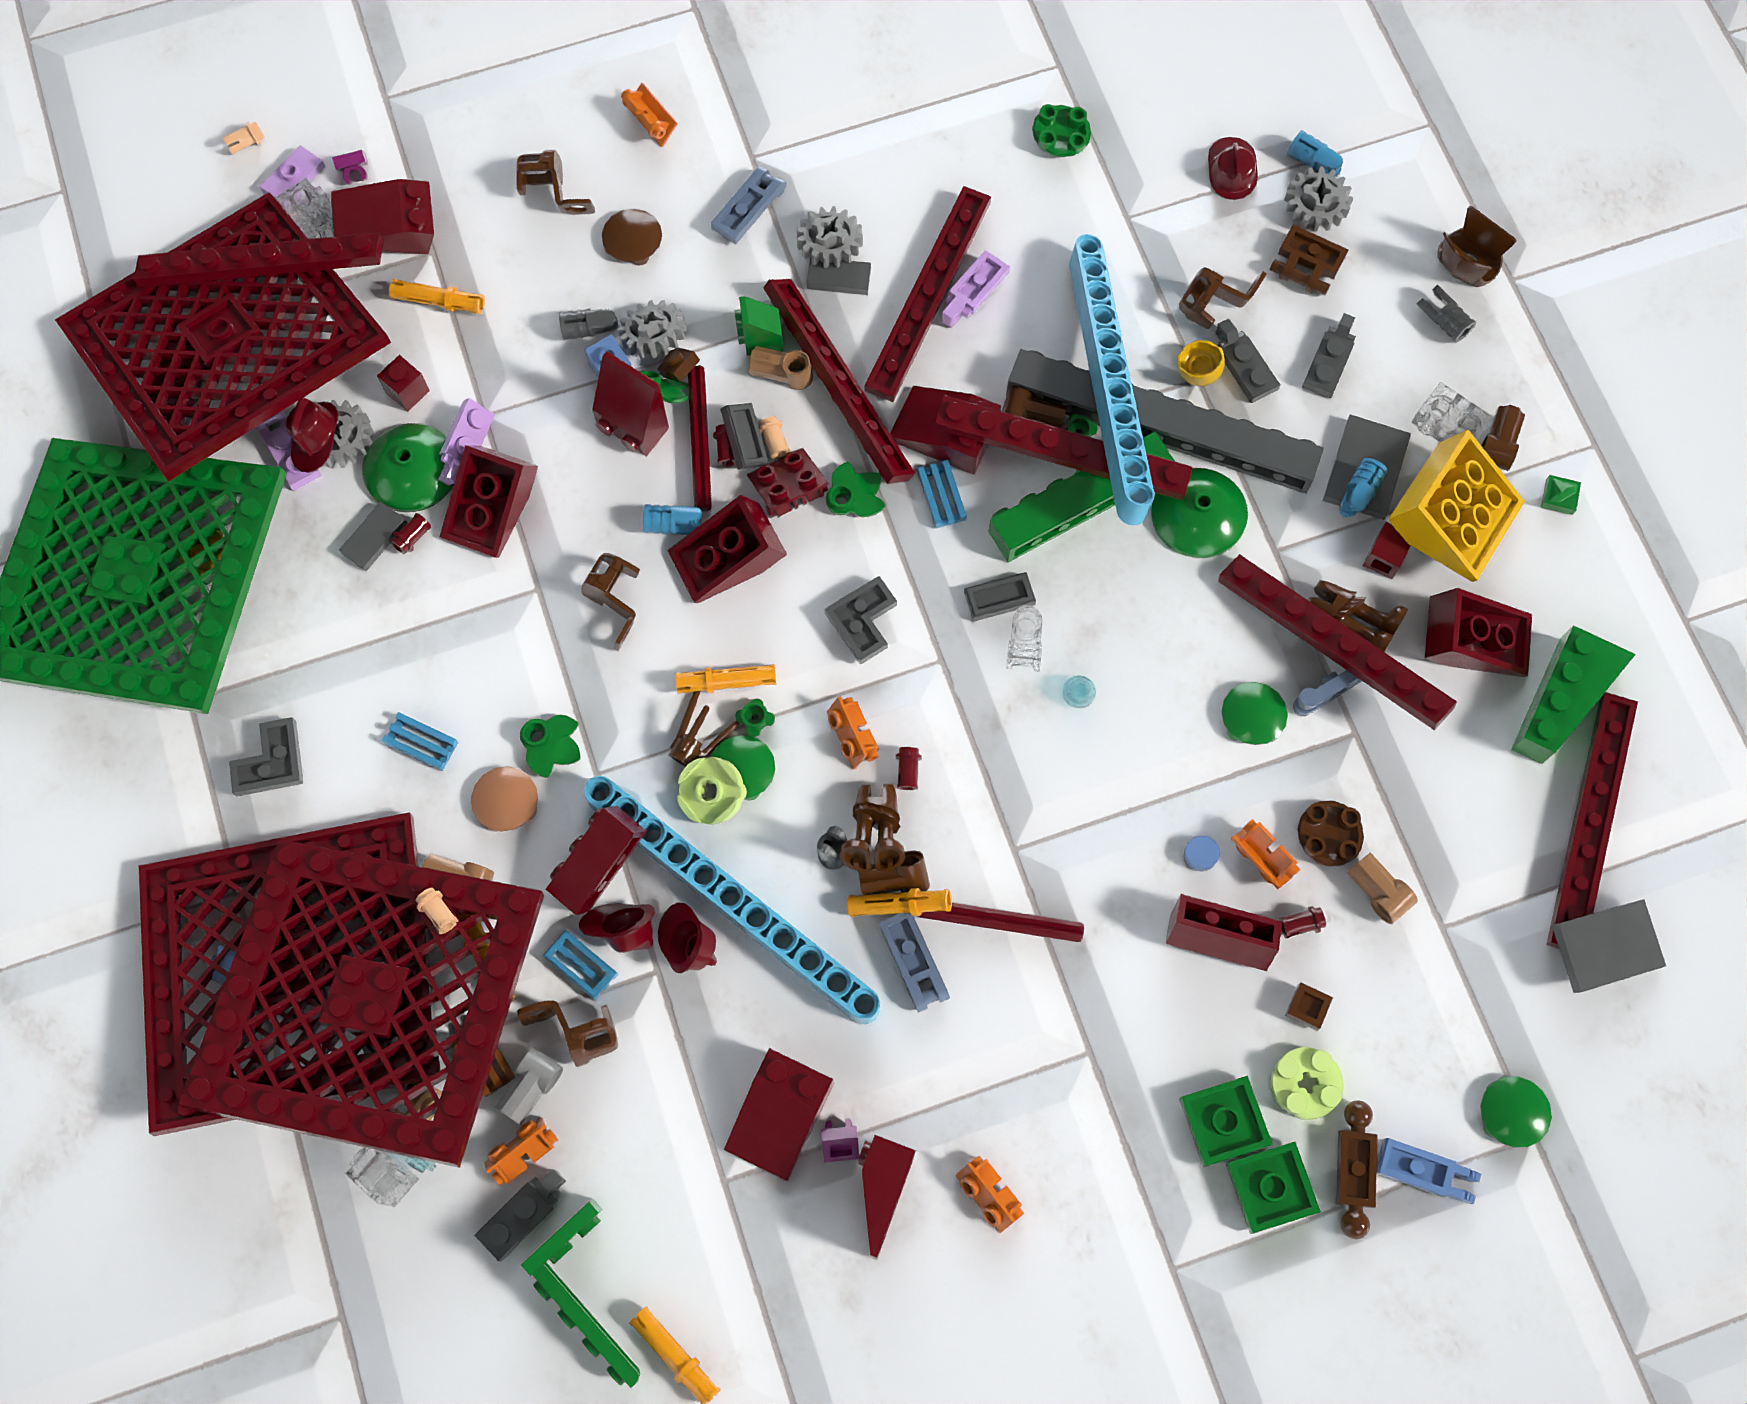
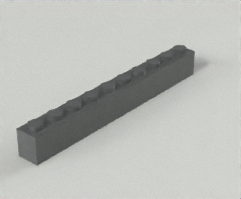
M1020 349L1008 379L1006 395L1011 388H1023L1030 391L1036 399L1067 406L1065 415L1072 416L1077 414L1085 416L1091 422L1100 426L1089 370L1076 367L1065 360L1057 361L1045 357L1038 351ZM1132 384L1142 435L1145 437L1156 432L1168 449L1307 494L1314 480L1324 447L1318 446L1308 439L1299 440L1285 435L1280 430L1256 426L1249 420H1238L1224 415L1219 410H1207L1195 406L1188 400H1177L1164 396L1158 390H1146Z

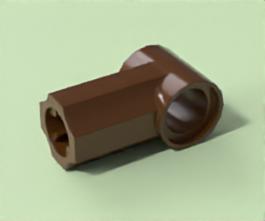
M1011 388L1007 392L1002 412L1061 429L1067 406L1036 399L1030 391L1023 388Z
M1513 405L1499 406L1497 408L1489 434L1486 435L1481 445L1498 468L1506 471L1510 470L1519 449L1517 439L1525 418V414L1522 413L1520 408Z
M905 851L904 862L891 871H878L875 863L871 864V869L867 872L858 871L860 887L864 895L896 891L903 893L909 892L911 888L927 891L930 887L924 856L920 851Z

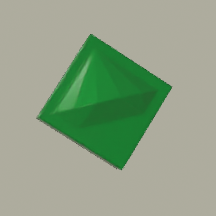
M1549 475L1545 482L1541 508L1573 515L1577 510L1581 482Z

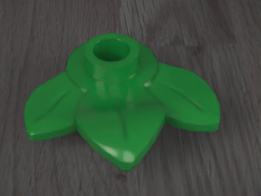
M639 371L659 384L663 401L677 404L688 400V396L681 391L688 387V383L662 379V375L655 371Z
M848 461L839 465L834 470L831 476L832 487L826 494V505L832 513L836 515L853 513L863 518L874 516L885 508V503L876 497L881 484L879 473L864 472L856 474L853 466ZM842 497L847 502L845 504H838L836 500Z
M560 714L546 721L532 719L521 728L520 740L527 749L526 762L530 769L540 777L548 778L554 764L571 765L581 759L579 747L570 737L579 725L575 719ZM535 732L543 733V737L539 741L532 740V735Z

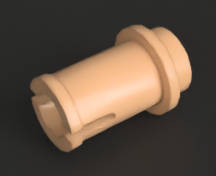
M248 121L246 122L247 126L227 136H223L226 145H229L228 149L232 155L254 143L260 145V141L265 139L256 121L251 124Z
M775 416L761 420L759 422V430L761 435L764 436L770 457L772 459H780L789 454L790 449L781 431L782 422L777 420Z
M428 888L417 896V909L419 912H425L437 928L439 934H444L456 926L458 919L442 901V893L435 891L433 888Z

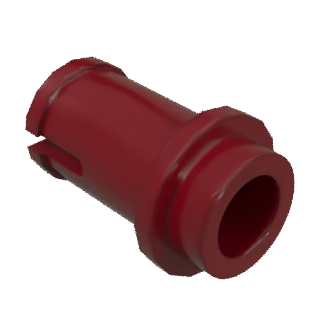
M725 424L718 425L713 433V438L717 441V464L723 467L724 461H726V467L734 466L736 463Z
M416 513L399 532L392 534L393 538L390 543L402 554H406L408 551L412 552L414 550L413 545L427 530L431 529V524L422 515Z
M900 747L899 753L896 754V759L899 760L897 789L917 790L918 761L922 760V755L919 754L918 748Z
M1309 906L1308 911L1279 917V921H1282L1281 931L1285 939L1313 930L1315 933H1319L1321 928L1326 927V919L1320 907L1314 908Z

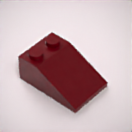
M394 179L331 191L334 236L379 232L383 239L382 251L429 254L434 237L429 181Z
M606 351L602 356L592 408L596 420L595 425L605 435L611 436L613 434L621 439V443L630 451L637 452L638 450L645 456H648L669 429L660 386L646 375Z
M913 385L890 432L896 444L941 462L948 460L951 466L975 475L989 444L934 429L943 396H950L1001 411V405L970 393Z
M465 445L439 537L499 558L530 497L538 466L483 446Z
M739 495L667 550L694 603L697 604L765 572L787 555L760 503L743 495Z
M1460 588L1432 595L1429 599L1425 659L1449 667L1527 677L1529 672L1532 614Z
M769 1048L751 1084L724 1150L788 1182L834 1086L833 1078Z
M874 1135L872 1143L864 1142L858 1158V1165L863 1166L862 1178L870 1258L876 1260L880 1254L916 1153L914 1149Z

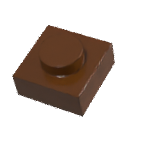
M678 347L665 355L664 361L657 370L663 378L681 382L700 359L694 351Z
M1300 982L1297 985L1285 1016L1318 1031L1323 1024L1333 997Z

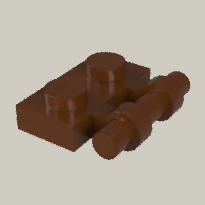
M1293 224L1278 252V255L1288 259L1286 264L1274 259L1269 270L1279 274V278L1286 282L1292 280L1305 286L1304 290L1312 294L1315 291L1325 296L1331 284L1320 280L1321 276L1324 275L1334 280L1349 249ZM1298 263L1313 270V272L1309 275L1296 269L1295 266Z

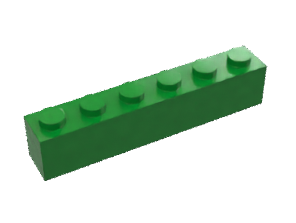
M1156 432L1146 437L1142 435L1147 454L1175 461ZM1076 470L1074 475L1065 480L1063 478L1056 479L1047 486L1046 490L1037 495L1036 493L1026 495L1020 500L1018 505L1010 509L1004 507L995 512L990 519L988 532L1009 563L1115 506L1111 480Z

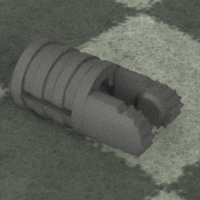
M1437 284L1432 291L1434 296L1442 301L1445 306L1437 312L1423 298L1417 305L1457 343L1472 331L1477 322L1471 319Z
M587 308L585 310L559 312L563 340L580 337L586 338L587 336L593 337L598 333L614 331L618 326L615 312L606 308L605 310H591Z
M837 826L830 827L817 843L820 863L825 868L832 870L844 866L840 860V848L847 841L845 832ZM835 845L839 848V854L833 849Z

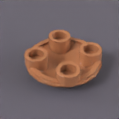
M509 766L494 768L482 775L474 786L471 795L472 811L477 820L490 831L503 832L515 830L528 820L533 819L537 813V787L531 777L521 769Z

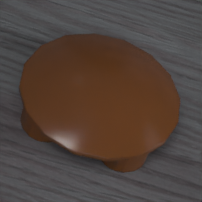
M639 209L622 210L612 215L605 223L602 231L603 247L606 253L619 261L633 263L638 266L648 262L649 257L660 247L662 240L661 225L657 219L650 213Z
M1319 801L1310 805L1300 817L1297 828L1299 843L1305 854L1315 862L1328 867L1342 866L1359 855L1364 841L1361 815L1355 808L1347 807L1345 804L1336 801Z

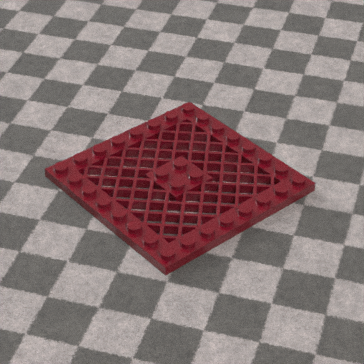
M268 192L169 252L308 238L272 194ZM333 269L245 277L244 282H235L236 278L224 279L223 281L213 280L138 287L133 280L134 273L55 319L168 482L391 343L385 331ZM257 277H266L265 282L256 283ZM287 278L285 284L276 283L277 279ZM298 279H299L303 284H297ZM178 291L176 297L168 296L169 292ZM190 291L198 292L196 298L188 297ZM210 292H218L217 298H208ZM233 293H239L238 298H236L233 295ZM251 294H260L258 300H249ZM281 295L279 301H270L271 296ZM292 296H301L300 302L290 301ZM314 297L318 303H312V298ZM143 307H150L148 313H141ZM171 308L169 314H161L162 309ZM183 309H191L189 315H181ZM247 311H253L252 317L247 313ZM265 312H275L272 319L264 318ZM286 313H295L294 319L284 318ZM316 314L315 320H305L306 315ZM327 316H329L333 321H326ZM116 323H123L121 330L114 329ZM136 324H144L141 331L134 330ZM156 325H164L162 331H154ZM177 326L179 327L181 332H175ZM261 330H268L267 335L264 336ZM280 330L289 331L287 337H278ZM301 331L310 332L308 338H299ZM321 333H331L330 339H320ZM109 340L116 341L114 347ZM129 341L136 342L134 348H127ZM149 342L157 343L155 349H147ZM169 342L178 343L176 350H167ZM190 344L195 351H188ZM253 347L261 348L260 354L250 353ZM274 348L283 349L281 355L271 354ZM295 349L304 350L302 356L292 355ZM122 359H130L128 365ZM142 360H150L148 367H140ZM171 361L169 368H161L162 362ZM192 362L190 369H181L183 363ZM204 363L209 368V370H202ZM225 364H234L232 371H223ZM246 365H255L253 372H244ZM267 366H277L274 373H265ZM136 378H143L141 385ZM164 379L162 386H153L155 380ZM185 380L183 387H174L176 381ZM206 381L204 388H195L197 382ZM218 382H228L225 389H216ZM240 383H249L247 390L237 389ZM149 397H157L155 405ZM170 398H178L176 406L167 405ZM191 399H200L197 407L188 406ZM212 400L221 401L218 408L210 407ZM163 416L171 417L169 424ZM184 417L192 418L190 425H181Z
M410 812L138 866L149 1134L159 1136L236 1120L186 1109L178 1105L199 1051V1048L190 1041L202 1026L208 1027L209 1022L207 1020L213 1014L223 985L215 994L205 987L212 980L215 970L225 977L228 975V972L220 967L219 964L230 949L235 952L237 951L248 920L244 921L238 917L237 914L248 901L255 904L256 898L253 895L263 883L278 840L283 839L369 857L380 855V859L419 866L414 817ZM250 881V883L245 887V889H242L241 887L236 885L238 883ZM324 886L328 895L339 890L338 888ZM216 888L210 896L202 892V890ZM231 888L240 895L227 909L218 902ZM312 892L301 898L306 908L311 906L306 900ZM356 892L361 902L368 895ZM197 895L205 902L192 916L184 909ZM346 898L339 901L345 906L339 915L356 906L353 898L350 901ZM389 899L394 909L405 903ZM384 902L373 907L368 913L372 922L380 916L384 909L386 913L389 912ZM297 903L295 904V907H294V910H293V912H292L291 917H292V916L298 911V909H299V906L297 905ZM215 907L223 915L210 928L202 923V921ZM417 908L400 917L405 928L423 919ZM327 909L312 917L315 924L319 919L325 923L331 920V918L324 914ZM180 915L189 920L182 929ZM364 918L355 931L367 925ZM233 920L242 927L228 941L220 934ZM305 921L300 927L292 928L291 930L294 932H291L294 940H297L309 933L311 929L307 921ZM393 921L381 928L380 930L383 932L380 936L385 941L399 933L400 930L396 922ZM199 927L207 934L193 948L186 943V940ZM337 928L323 936L326 945L332 940V938L336 935L337 932H340L343 935L340 928ZM425 929L411 937L416 948L427 942ZM285 935L279 949L289 944ZM215 940H218L225 947L212 961L204 953ZM316 940L300 949L305 960L321 952L322 949ZM363 940L355 943L366 951L378 945L377 941L372 946ZM405 940L390 949L389 952L394 961L411 952V949ZM182 947L185 948L187 951L190 952V954H189L188 957L183 961V963H182ZM350 947L333 956L338 966L342 955L348 956L352 951ZM294 953L278 962L282 973L300 964ZM383 954L376 957L385 964H389ZM426 954L422 959L429 968L428 954ZM200 959L209 966L199 979L195 981L187 974ZM417 960L405 967L413 972L412 977L423 971ZM323 963L311 969L316 980L333 971L329 963L325 968H323ZM273 968L267 982L277 977ZM304 973L288 982L292 992L295 993L309 985L310 982ZM183 979L192 985L185 995ZM428 980L411 990L416 1001L432 993V986ZM281 986L265 997L270 1006H273L287 998V995ZM323 988L321 990L324 996L326 997L325 988ZM202 992L211 1000L197 1015L189 1009V1006ZM316 993L299 1002L303 1011L308 1004L313 1008L320 1005L314 1001L318 999ZM405 995L400 1011L412 1005L407 995ZM260 1001L256 1010L260 1011L259 1013L265 1011ZM433 1004L422 1010L428 1022L435 1018ZM294 1008L288 1014L286 1012L278 1014L284 1018L280 1022L281 1027L298 1018ZM185 1013L194 1019L187 1029H185ZM415 1014L400 1023V1026L405 1035H408L423 1026L418 1015ZM320 1017L309 1023L314 1033L321 1026L319 1023ZM263 1024L253 1029L255 1034L258 1032L264 1037L270 1034L261 1028ZM304 1027L300 1028L302 1033L293 1043L292 1048L309 1039ZM395 1028L391 1039H386L382 1044L383 1049L400 1039ZM349 1032V1033H351L352 1035H354L355 1037H358V1036L361 1035V1034H358V1033ZM337 1034L320 1043L326 1055L330 1051L333 1052L337 1049L334 1047L340 1039ZM427 1034L412 1043L411 1046L416 1055L419 1056L434 1047V1044ZM248 1036L245 1039L242 1050L245 1049L244 1047L250 1041ZM281 1041L263 1050L266 1057L275 1045L285 1051ZM371 1041L366 1043V1045L374 1049L375 1052L357 1055L364 1045L354 1050L360 1063L377 1053ZM186 1046L196 1053L188 1064ZM406 1048L388 1058L394 1070L412 1060ZM317 1052L310 1061L301 1055L297 1057L299 1062L305 1065L302 1066L303 1069L320 1059ZM257 1054L249 1058L251 1060L243 1068L245 1075L253 1072L259 1066H263ZM349 1055L331 1064L337 1076L354 1067ZM439 1055L422 1065L428 1077L441 1071ZM291 1061L274 1071L279 1082L297 1073L295 1068L287 1069ZM383 1062L365 1071L371 1084L389 1074ZM325 1068L308 1078L314 1090L331 1080ZM415 1069L400 1078L402 1085L422 1082L423 1079L418 1070ZM232 1074L231 1078L239 1079L237 1075ZM268 1075L254 1082L273 1086ZM360 1076L342 1085L348 1097L366 1088ZM302 1082L289 1089L308 1094ZM393 1082L392 1084L388 1085L383 1089L393 1088L396 1086ZM335 1089L325 1095L324 1098L334 1100L339 1099L340 1096Z
M279 839L178 1105L190 1110L460 1168L544 898L543 892L541 890ZM324 886L338 888L339 890L328 895ZM428 888H433L435 891L442 893V901L457 919L458 917L455 912L473 915L462 922L458 919L456 926L438 935L433 923L425 912H419L423 919L407 928L404 927L400 920V917L417 908V896ZM319 889L323 899L306 908L301 898ZM356 892L373 896L361 902ZM351 895L356 906L339 915L334 904ZM389 899L405 903L394 909ZM384 902L389 912L372 922L367 911ZM297 903L301 912L291 917L295 904ZM329 908L334 918L317 927L312 917ZM362 914L367 925L350 934L345 923ZM488 919L497 920L495 928L492 927ZM307 921L311 931L294 940L290 930ZM395 921L400 932L383 941L378 930ZM483 921L489 933L472 942L466 931ZM340 928L345 938L327 947L323 936ZM428 928L434 938L416 948L411 937ZM373 934L378 945L361 954L355 943ZM461 934L467 945L450 955L444 944ZM285 935L289 944L279 949ZM317 940L322 951L305 960L300 949ZM406 940L411 952L394 961L388 950ZM489 944L483 962L478 950ZM350 947L355 957L342 955L338 966L333 956ZM439 947L445 958L428 968L422 957ZM294 953L300 964L282 973L278 962ZM384 954L389 964L371 960ZM473 954L479 965L461 975L455 964ZM328 960L333 971L316 980L311 969ZM417 960L423 971L412 977L413 972L405 967ZM451 967L456 979L439 988L433 977ZM273 968L277 977L267 982ZM305 973L310 984L293 993L288 982ZM479 977L472 994L467 983ZM428 980L434 992L416 1001L411 990ZM332 984L326 999L321 989ZM282 986L287 998L270 1006L265 996ZM462 987L468 999L450 1008L444 997ZM316 993L321 1005L304 1014L299 1002ZM405 995H407L412 1005L400 1011ZM260 1001L265 1011L254 1016ZM440 1001L446 1012L428 1022L422 1010ZM293 1007L298 1018L281 1027L276 1016ZM468 1010L463 1028H461L456 1017ZM417 1014L423 1026L405 1035L400 1023ZM320 1017L319 1023L327 1028L315 1034L309 1023ZM270 1020L275 1031L258 1041L253 1029ZM451 1021L457 1033L440 1043L434 1030ZM304 1027L309 1039L292 1048L286 1036ZM395 1028L400 1039L383 1049L377 1037L390 1040ZM344 1031L361 1035L349 1042ZM337 1034L343 1046L326 1055L320 1043ZM428 1034L434 1047L417 1056L411 1044ZM248 1036L252 1045L242 1050L245 1039ZM281 1041L286 1052L269 1062L263 1050ZM371 1041L377 1053L360 1063L354 1050ZM457 1045L452 1062H450L445 1051ZM315 1048L320 1059L303 1069L297 1057ZM406 1048L412 1060L394 1070L388 1058ZM257 1054L263 1066L245 1075L240 1064ZM349 1055L354 1067L337 1076L331 1064ZM440 1055L446 1067L428 1077L422 1065ZM291 1061L297 1073L279 1082L274 1071ZM383 1062L389 1074L371 1084L365 1071ZM325 1068L331 1080L314 1090L308 1078ZM417 1069L423 1081L406 1091L400 1078ZM234 1070L239 1079L231 1078ZM268 1075L273 1086L254 1082ZM360 1076L366 1088L348 1098L342 1085ZM446 1079L441 1097H439L434 1086ZM302 1082L308 1094L289 1089ZM394 1082L400 1095L383 1105L377 1092ZM336 1089L342 1101L324 1098V1096ZM429 1090L435 1103L417 1113L411 1100ZM371 1097L377 1109L357 1104ZM405 1104L411 1116L392 1111ZM434 1115L433 1121L427 1120V1118Z

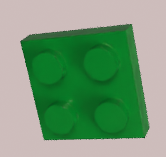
M1248 1075L1179 1098L1203 1167L1273 1145Z
M1296 1142L1226 1163L1250 1234L1321 1212Z

